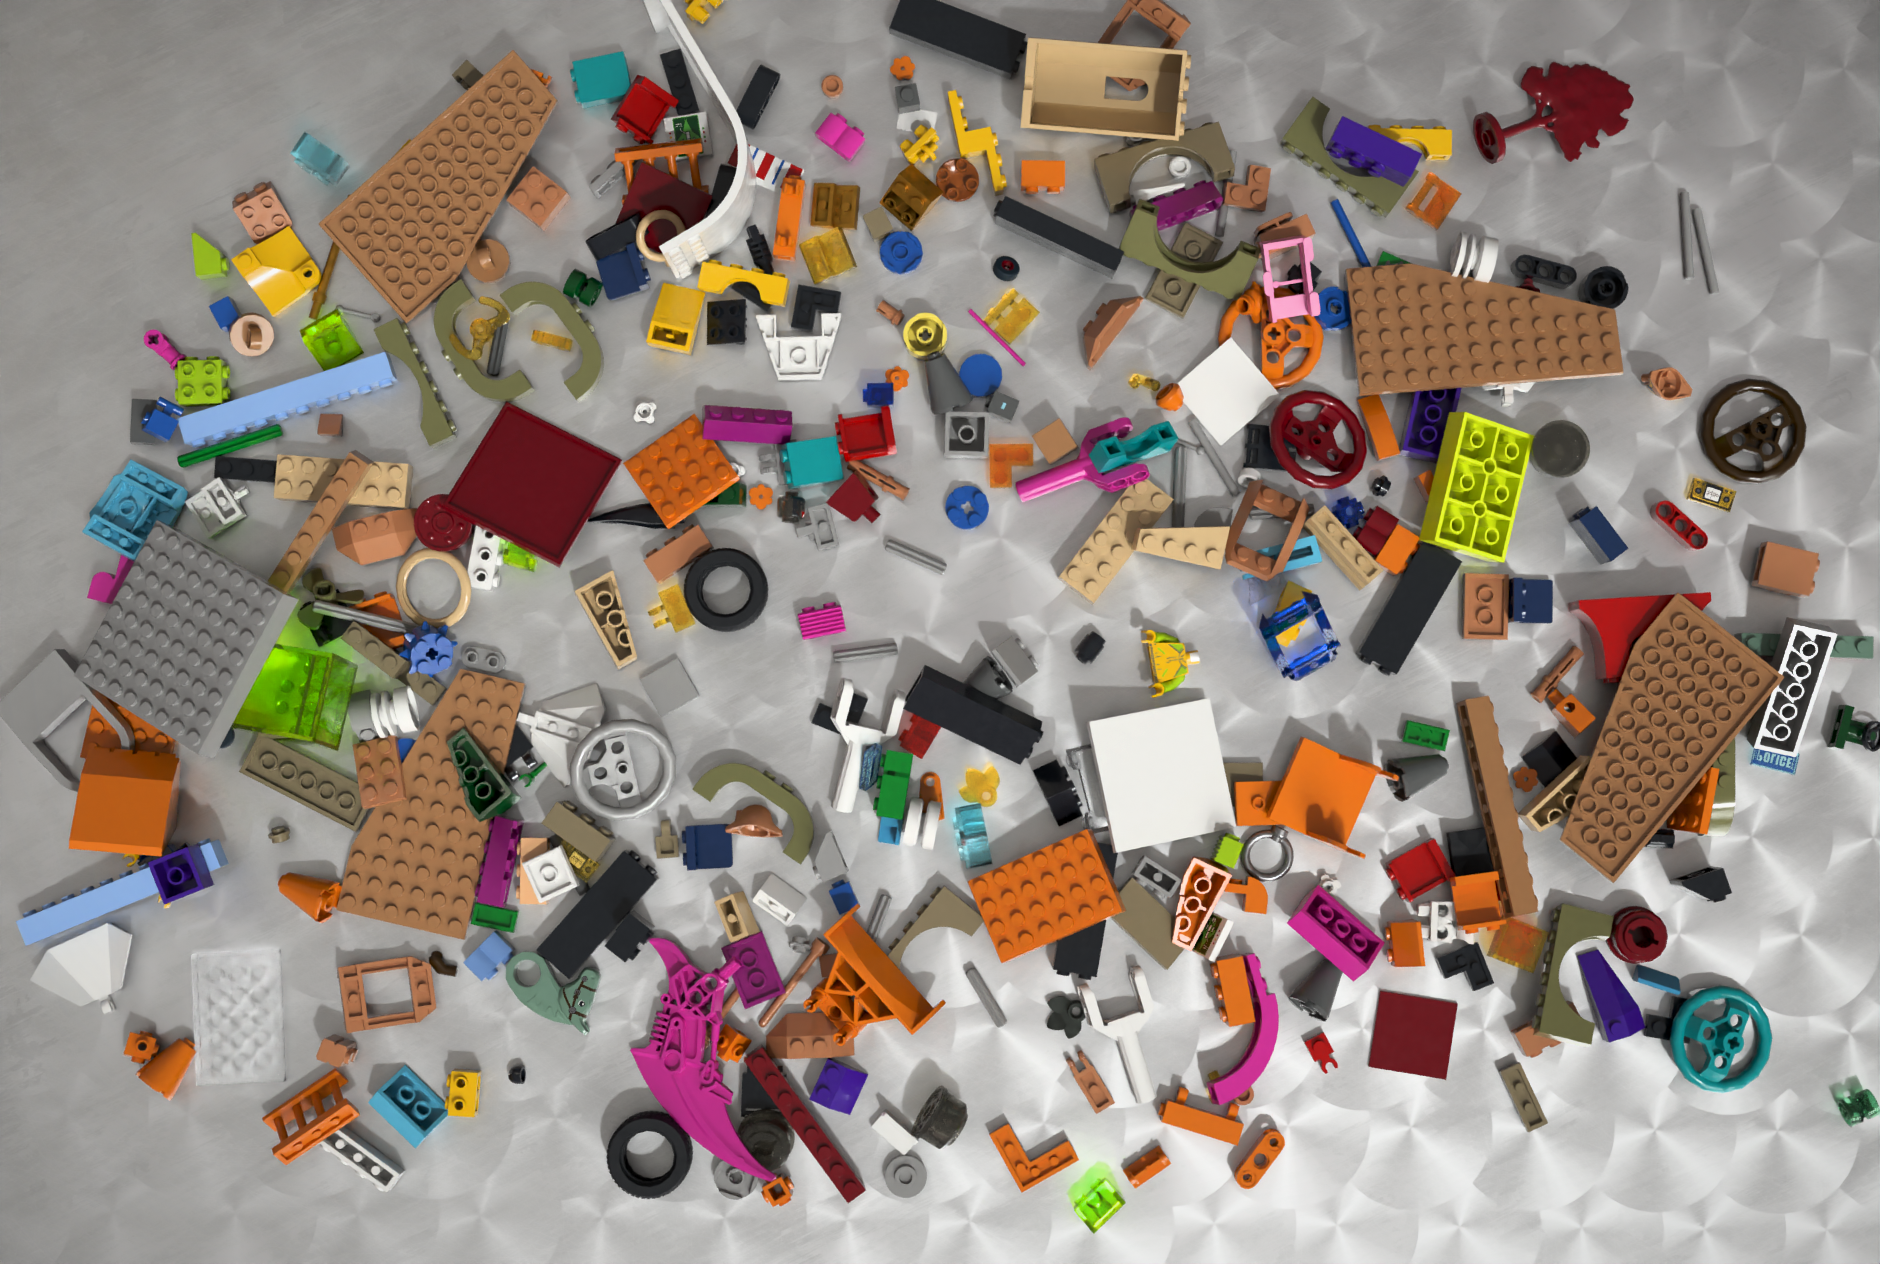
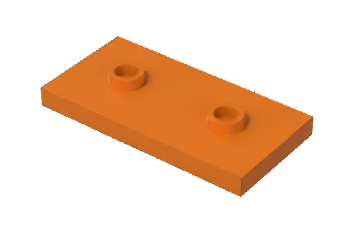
M1281 781L1234 782L1236 826L1282 825L1266 817Z

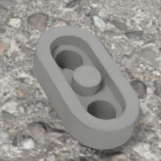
M477 647L466 648L461 657L466 667L489 673H499L506 665L505 657L501 653ZM472 653L476 655V659L473 662L469 660V655ZM495 658L497 660L496 666H491V659Z

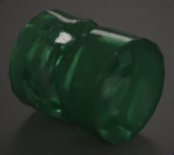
M1869 1089L1855 1093L1854 1098L1848 1096L1838 1100L1841 1115L1850 1127L1863 1123L1864 1118L1870 1120L1880 1115L1878 1102Z

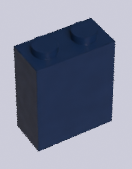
M1587 506L1572 515L1574 520L1569 524L1600 565L1611 562L1628 549L1597 506L1593 508Z

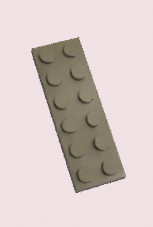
M263 733L258 734L239 771L355 832L358 831L369 808H362L358 782Z

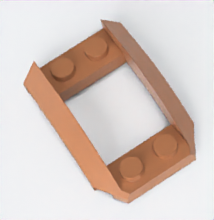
M1127 0L1098 43H1111L1133 10L1168 34L1159 48L1173 49L1191 25V22L1184 14L1181 15L1162 0ZM1110 77L1128 91L1146 84L1141 79Z
M1263 480L1249 482L1232 522L1225 548V559L1227 564L1267 582L1278 573L1284 571L1310 508L1304 498L1300 502L1262 485ZM1252 506H1256L1292 523L1276 560L1236 543Z
M409 956L337 968L344 1016L343 1023L346 1033L418 1023L436 1009L431 964ZM407 968L413 1011L367 1017L362 975Z

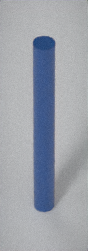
M1339 200L1332 201L1333 210L1361 266L1372 267Z

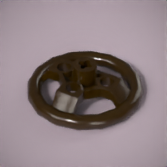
M1744 379L1726 385L1711 398L1702 415L1700 438L1706 457L1720 473L1737 482L1761 484L1780 478L1795 466L1805 447L1807 426L1800 405L1787 390L1770 381ZM1746 392L1764 393L1781 404L1715 439V418L1721 407L1732 397ZM1773 414H1777L1781 418L1779 426L1771 422ZM1792 424V442L1783 458V451L1778 444L1782 429ZM1735 434L1742 437L1743 442L1740 446L1733 443L1732 438ZM1764 443L1772 447L1770 455L1763 453L1762 446ZM1741 450L1757 456L1762 470H1743L1729 463L1726 458Z

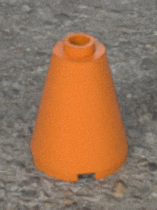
M291 872L280 877L278 881L279 892L319 923L326 922L333 915L329 913L332 908H337L342 886L337 881Z
M186 1037L184 1040L178 1038L139 1069L135 1075L139 1076L138 1078L156 1092H161L163 1097L171 1101L197 1052L193 1049L196 1045Z

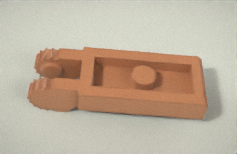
M1082 1050L1077 1052L1078 1057L1086 1068L1078 1072L1075 1063L1070 1057L1066 1059V1062L1074 1073L1073 1077L1095 1113L1098 1114L1114 1104L1115 1101L1093 1065L1089 1064Z

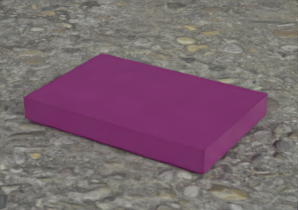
M762 931L721 948L726 962L733 956L741 962L742 966L732 975V978L745 1009L786 993Z

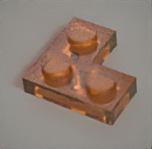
M989 444L990 489L1012 488V467L1033 466V444Z

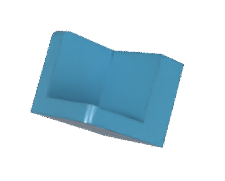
M881 816L878 841L899 845L903 820Z

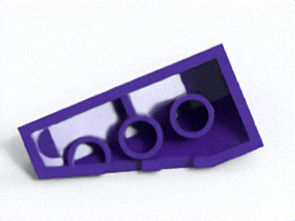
M1597 949L1577 955L1602 1039L1610 1043L1632 1036L1646 1028L1638 1004L1600 951Z

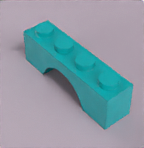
M1166 421L1152 425L1140 435L1126 441H1119L1116 436L1098 441L1090 452L1089 457L1098 473L1168 453L1179 438L1170 422Z

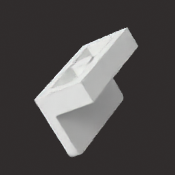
M771 874L752 901L788 926L807 898L777 876Z
M887 1109L871 1125L875 1131L904 1156L919 1141V1138Z

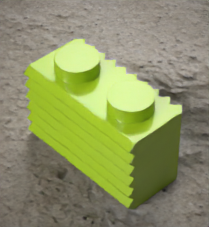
M1225 833L1224 836H1218L1219 840H1216V848H1213V856H1210V858L1234 869L1244 844L1239 842V837Z

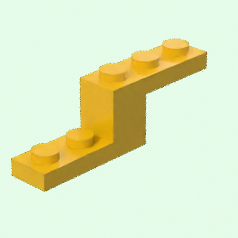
M956 90L948 91V102L960 158L966 159L986 154L995 196L1003 195L1007 183L1005 175L1000 174L999 167L1002 166V159L1000 153L996 154L995 146L998 145L996 132L992 133L991 127L965 132V130H968L966 117L961 116L960 109H964L962 96H957Z

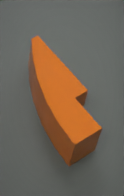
M1379 394L1358 399V406L1376 461L1399 455V447Z

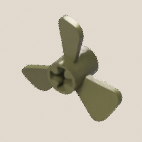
M314 568L302 579L303 587L314 594L315 600L339 605V602L359 604L364 600L363 590H352L336 594L334 584L331 581L324 580L320 568ZM313 603L300 610L297 616L303 625L311 630H317L321 625L324 614L313 612Z

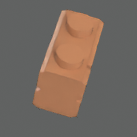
M334 1034L322 1040L316 1057L317 1060L325 1063L329 1062L330 1065L339 1068L349 1064L350 1061L354 1062L358 1053L357 1045L352 1040H344V1037Z

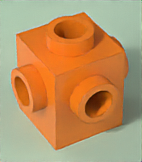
M725 1024L719 1034V1041H717V1056L726 1062L731 1059L738 1063L752 1040L740 1030Z
M140 1031L139 1034L130 1032L123 1055L132 1057V1062L144 1064L145 1061L149 1062L151 1057H156L159 1045L155 1044L156 1038H152V1033ZM143 1044L146 1046V1050L140 1051L138 1046Z
M774 1173L776 1179L773 1181L765 1180L766 1183L763 1184V1191L761 1193L767 1203L770 1202L772 1207L778 1204L783 1206L791 1200L790 1197L793 1195L792 1189L794 1184L789 1176L785 1177L783 1173L779 1175ZM780 1184L783 1189L782 1191H776L774 1186Z

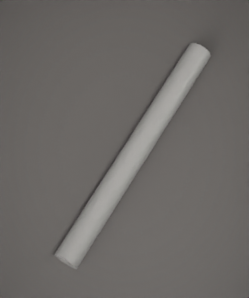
M1229 150L1235 166L1237 151ZM1233 177L1224 179L1223 189H1222V195H1221L1222 198H1223L1224 184H1225L1226 182L1232 183ZM1222 204L1219 208L1215 233L1217 237H1224L1228 206Z
M1681 192L1685 279L1694 278L1689 192Z
M1696 208L1692 211L1710 294H1715L1719 292L1703 214L1701 208Z
M1196 418L1188 422L1232 496L1234 497L1239 494L1238 487Z

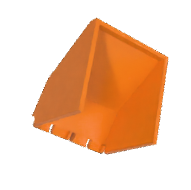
M94 747V750H89L81 773L69 838V849L162 856L177 826L181 765L179 758H176L177 755L160 752V755L156 756V752L137 751V754H134V750L116 748L114 752H111V748Z

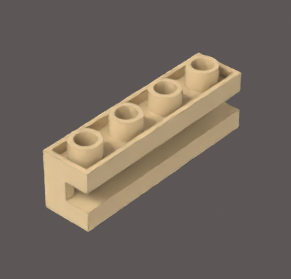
M1325 505L1303 524L1305 531L1310 536H1316L1318 545L1359 591L1383 571L1378 563Z

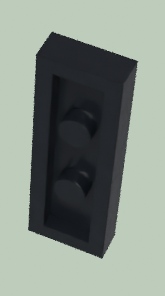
M681 49L660 54L672 96L679 100L676 105L678 116L700 112Z
M216 456L214 478L275 483L277 461Z

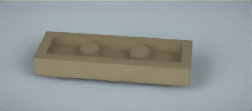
M1517 1062L1500 1070L1499 1073L1526 1131L1529 1133L1548 1124L1521 1063Z

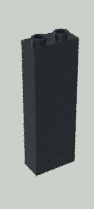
M900 0L889 27L891 35L1011 79L1012 73L1017 74L1021 63L1017 60L1020 53H1025L1028 44L1025 41V33L938 0Z
M1007 196L1004 197L1003 201L999 200L994 209L995 213L993 216L996 217V225L1113 279L1124 251Z
M1420 541L1419 548L1410 558L1406 569L1399 577L1356 651V654L1360 656V661L1367 665L1375 664L1379 667L1378 671L1386 676H1390V674L1397 675L1462 563L1461 560L1439 547L1424 541Z
M924 665L912 685L903 709L1021 765L1025 758L1028 759L1033 751V744L1035 742L1038 743L1043 735L1041 720L927 665Z
M1097 842L1111 876L1114 878L1118 853H1113L1112 845ZM1106 920L1057 940L1052 966L1053 970H1057L1056 974L1069 976L1070 973H1076L1078 978L1091 980V976L1097 977Z
M624 850L538 947L537 951L568 979L577 973L659 880L656 876L658 872L649 864L644 866L640 862L641 857L633 850L630 852Z

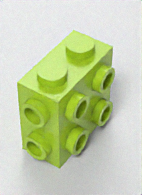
M208 356L206 360H198V357H185V361H178V367H175V378L178 380V388L175 389V399L179 405L183 407L217 406L230 400V388L227 387V378H230V367L225 361L220 360V357Z

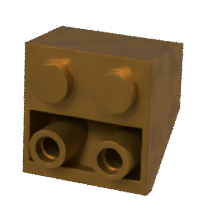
M911 164L898 174L879 203L912 231L935 206L944 192Z

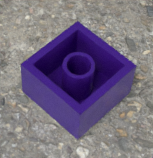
M198 844L148 862L164 904L214 885Z

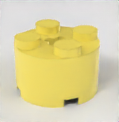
M931 313L915 315L904 327L905 347L909 354L921 360L928 359L927 355L935 351H939L941 354L947 343V330L944 323ZM924 332L928 333L929 338H927V341H923V338L919 337L923 336Z

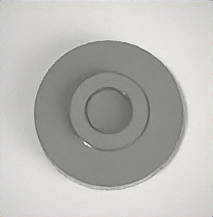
M906 1154L905 1156H897L890 1161L886 1168V1185L898 1197L910 1198L916 1196L923 1190L926 1184V1168L921 1160L915 1156Z

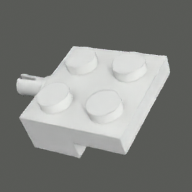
M219 477L201 488L202 491L185 501L207 538L211 539L247 516L240 505L239 498L249 493V490L243 485L233 491L225 480Z

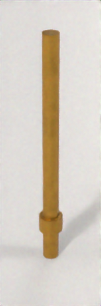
M334 241L317 292H314L312 298L314 302L309 318L314 320L318 319L321 306L325 304L327 298L325 294L340 250Z

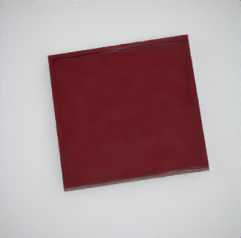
M506 401L442 504V509L560 568L620 467L622 459Z

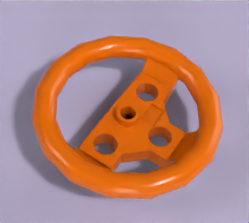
M1263 286V304L1260 311L1261 373L1276 390L1292 387L1307 377L1320 359L1324 340L1322 327L1315 317L1309 314L1303 315L1308 325L1293 324L1288 318L1277 319L1275 323L1271 322L1266 316L1268 304ZM1273 287L1274 298L1297 295L1288 288ZM1237 300L1231 302L1221 318L1217 338L1219 347L1231 337L1233 324L1240 314L1236 309ZM1289 331H1297L1300 335L1299 340L1296 342L1291 341L1288 338ZM1268 334H1274L1275 340H1272V337L1268 336ZM1294 347L1309 348L1300 366L1283 375L1284 357ZM1269 352H1274L1278 355L1277 363L1268 362L1267 354Z

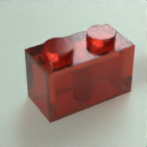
M913 714L910 722L913 724L909 730H903L898 739L901 741L899 746L922 759L941 727Z

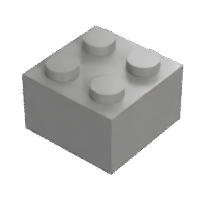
M946 412L944 458L988 459L989 412Z

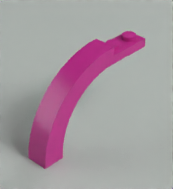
M1255 953L1242 954L1254 1006L1255 1022L1252 1037L1244 1055L1232 1069L1224 1075L1206 1082L1212 1104H1224L1245 1092L1266 1068L1276 1044L1279 1026L1275 993H1266L1267 984L1265 979L1261 977L1259 970L1261 963L1259 958L1255 956Z

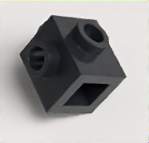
M1310 262L1314 290L1318 285L1316 281L1319 279L1322 271ZM1294 264L1287 273L1289 276L1287 281L1302 278L1300 264L1298 266ZM1303 282L1288 284V288L1293 293H1304Z

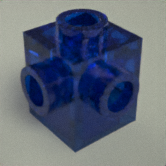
M1349 496L1337 500V505L1332 507V514L1341 524L1346 526L1347 529L1360 525L1358 521L1364 518L1362 514L1365 513L1362 503L1360 501L1357 502L1356 498L1350 500ZM1347 508L1351 509V516L1346 514Z

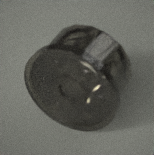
M1556 420L1542 426L1535 434L1529 459L1533 467L1544 476L1550 478L1572 476L1578 473L1588 461L1590 454L1588 437L1578 425L1570 421Z
M939 1086L920 1110L912 1127L911 1136L916 1139L921 1138L937 1149L950 1146L958 1138L968 1118L966 1103L948 1093L947 1088L944 1086Z
M760 1109L748 1114L740 1123L737 1132L753 1157L771 1172L780 1168L787 1161L794 1146V1129L782 1113L771 1109Z

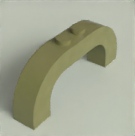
M460 279L442 294L434 312V329L440 344L444 348L441 351L448 362H453L456 367L453 371L459 380L464 379L475 392L488 400L513 402L528 396L535 390L521 370L502 380H492L485 377L458 337L456 320L459 314L466 307L476 302L466 284Z
M541 282L520 283L500 294V297L515 316L526 308L537 304L546 305L555 311L580 345L583 353L580 369L563 383L578 402L589 396L597 387L602 377L604 357L601 346L592 333L595 330L588 319L583 321L579 316L583 312L575 302L571 304L559 290Z
M1735 738L1711 765V767L1719 769L1708 834H1698V836H1725L1730 830L1735 809Z
M740 763L717 766L699 779L692 790L710 802L714 800L721 788L728 783L742 782L786 811L793 821L794 832L783 853L800 865L802 864L813 844L814 823L806 805L797 796L792 794L794 789L784 782L782 785L774 781L776 777L766 770L762 773L754 767Z

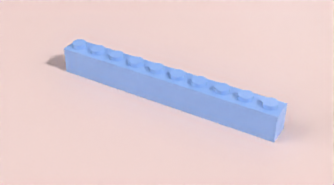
M382 352L177 418V420L179 421L178 424L184 443L193 447H200L205 445V441L210 439L214 441L226 438V434L232 432L240 434L246 432L248 427L254 425L255 427H262L268 424L267 421L276 419V421L284 420L291 413H306L310 407L316 405L318 408L324 407L335 399L343 401L351 398V394L357 392L359 394L372 391V387L380 386L382 388L390 386L392 381L397 380L390 355Z
M210 838L197 843L209 872L229 864L219 839L211 842ZM148 863L139 866L140 871L136 873L130 870L120 874L119 880L113 881V878L100 882L101 887L94 889L93 886L80 890L82 895L75 897L74 893L61 898L62 903L56 905L54 901L43 905V910L38 913L34 909L22 914L24 918L16 921L25 945L35 943L158 893L159 891Z

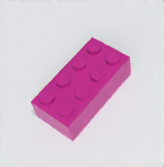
M1319 885L1302 899L1287 922L1290 927L1353 982L1370 968L1385 943Z

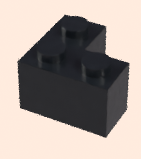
M1056 759L1033 770L1058 826L1083 816L1079 808L1083 806L1078 794H1073L1077 790L1072 780L1067 781L1070 777L1065 766L1060 767Z
M635 910L629 912L605 947L622 961L627 962L629 959L633 961L641 951L638 947L641 944L647 943L654 935L652 929L655 926Z

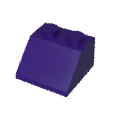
M827 1058L809 1100L826 1108L850 1115L868 1074L834 1058Z

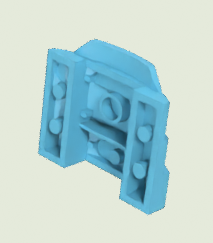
M130 460L123 472L113 477L100 500L89 512L90 521L82 532L135 562L157 520L172 526L174 525L183 508L188 491L173 481Z

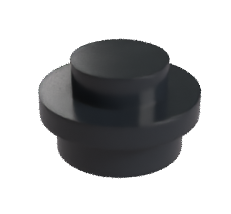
M1383 475L1374 480L1371 487L1373 495L1383 497L1387 494L1391 482L1386 476Z

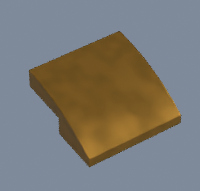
M814 183L810 226L857 230L860 187L858 185Z

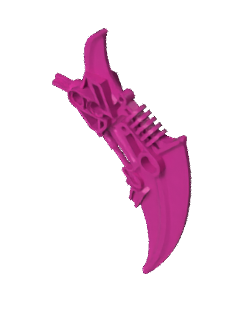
M651 938L649 942L657 950L666 966L669 978V991L660 998L664 1007L663 1011H656V1015L659 1017H655L654 1022L659 1024H653L652 1028L657 1031H651L650 1035L654 1036L649 1038L651 1044L646 1048L630 1049L645 1082L667 1113L700 1145L718 1158L750 1175L767 1181L775 1180L776 1175L761 1165L749 1152L730 1120L725 1103L728 1105L732 1104L733 1092L722 1082L723 1074L718 1070L719 1062L716 1060L720 1025L723 1023L721 1013L724 990L729 983L728 978L742 966L740 960L733 956L720 969L715 968L711 973H706L694 965L683 949L672 940ZM698 974L701 975L702 978L694 984V982L699 978ZM713 977L717 981V985L715 988H713L711 984ZM697 992H699L701 995L700 1002H697L696 1000ZM712 1002L710 1012L706 1006ZM706 1021L712 1023L711 1057L705 1063L703 1061Z

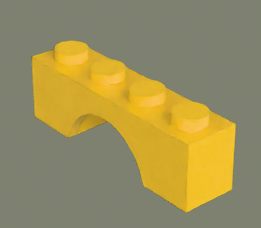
M1380 125L1368 126L1369 129L1396 142H1407L1416 145L1423 152L1426 160H1448L1452 156V130H1447L1444 126H1435L1433 129H1424V126H1412L1411 129H1402L1400 125H1392L1389 128H1381Z
M710 259L709 263L702 262L697 287L701 291L722 295L724 290L735 282H749L758 288L763 303L785 307L790 281L782 273L773 272L772 275L764 274L762 269L751 268V271L743 270L741 265L730 264V267L723 266L720 261Z

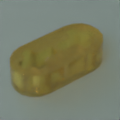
M533 330L531 341L534 343L568 352L571 351L573 343L571 339L538 330Z

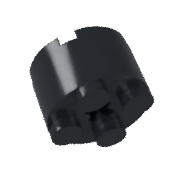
M1603 266L1593 270L1583 278L1579 286V302L1615 309L1623 303L1628 294V283H1626L1623 273L1611 266ZM1600 287H1604V291L1606 292L1605 294L1602 293V289H1600Z

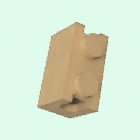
M744 891L731 894L714 902L730 943L760 932Z

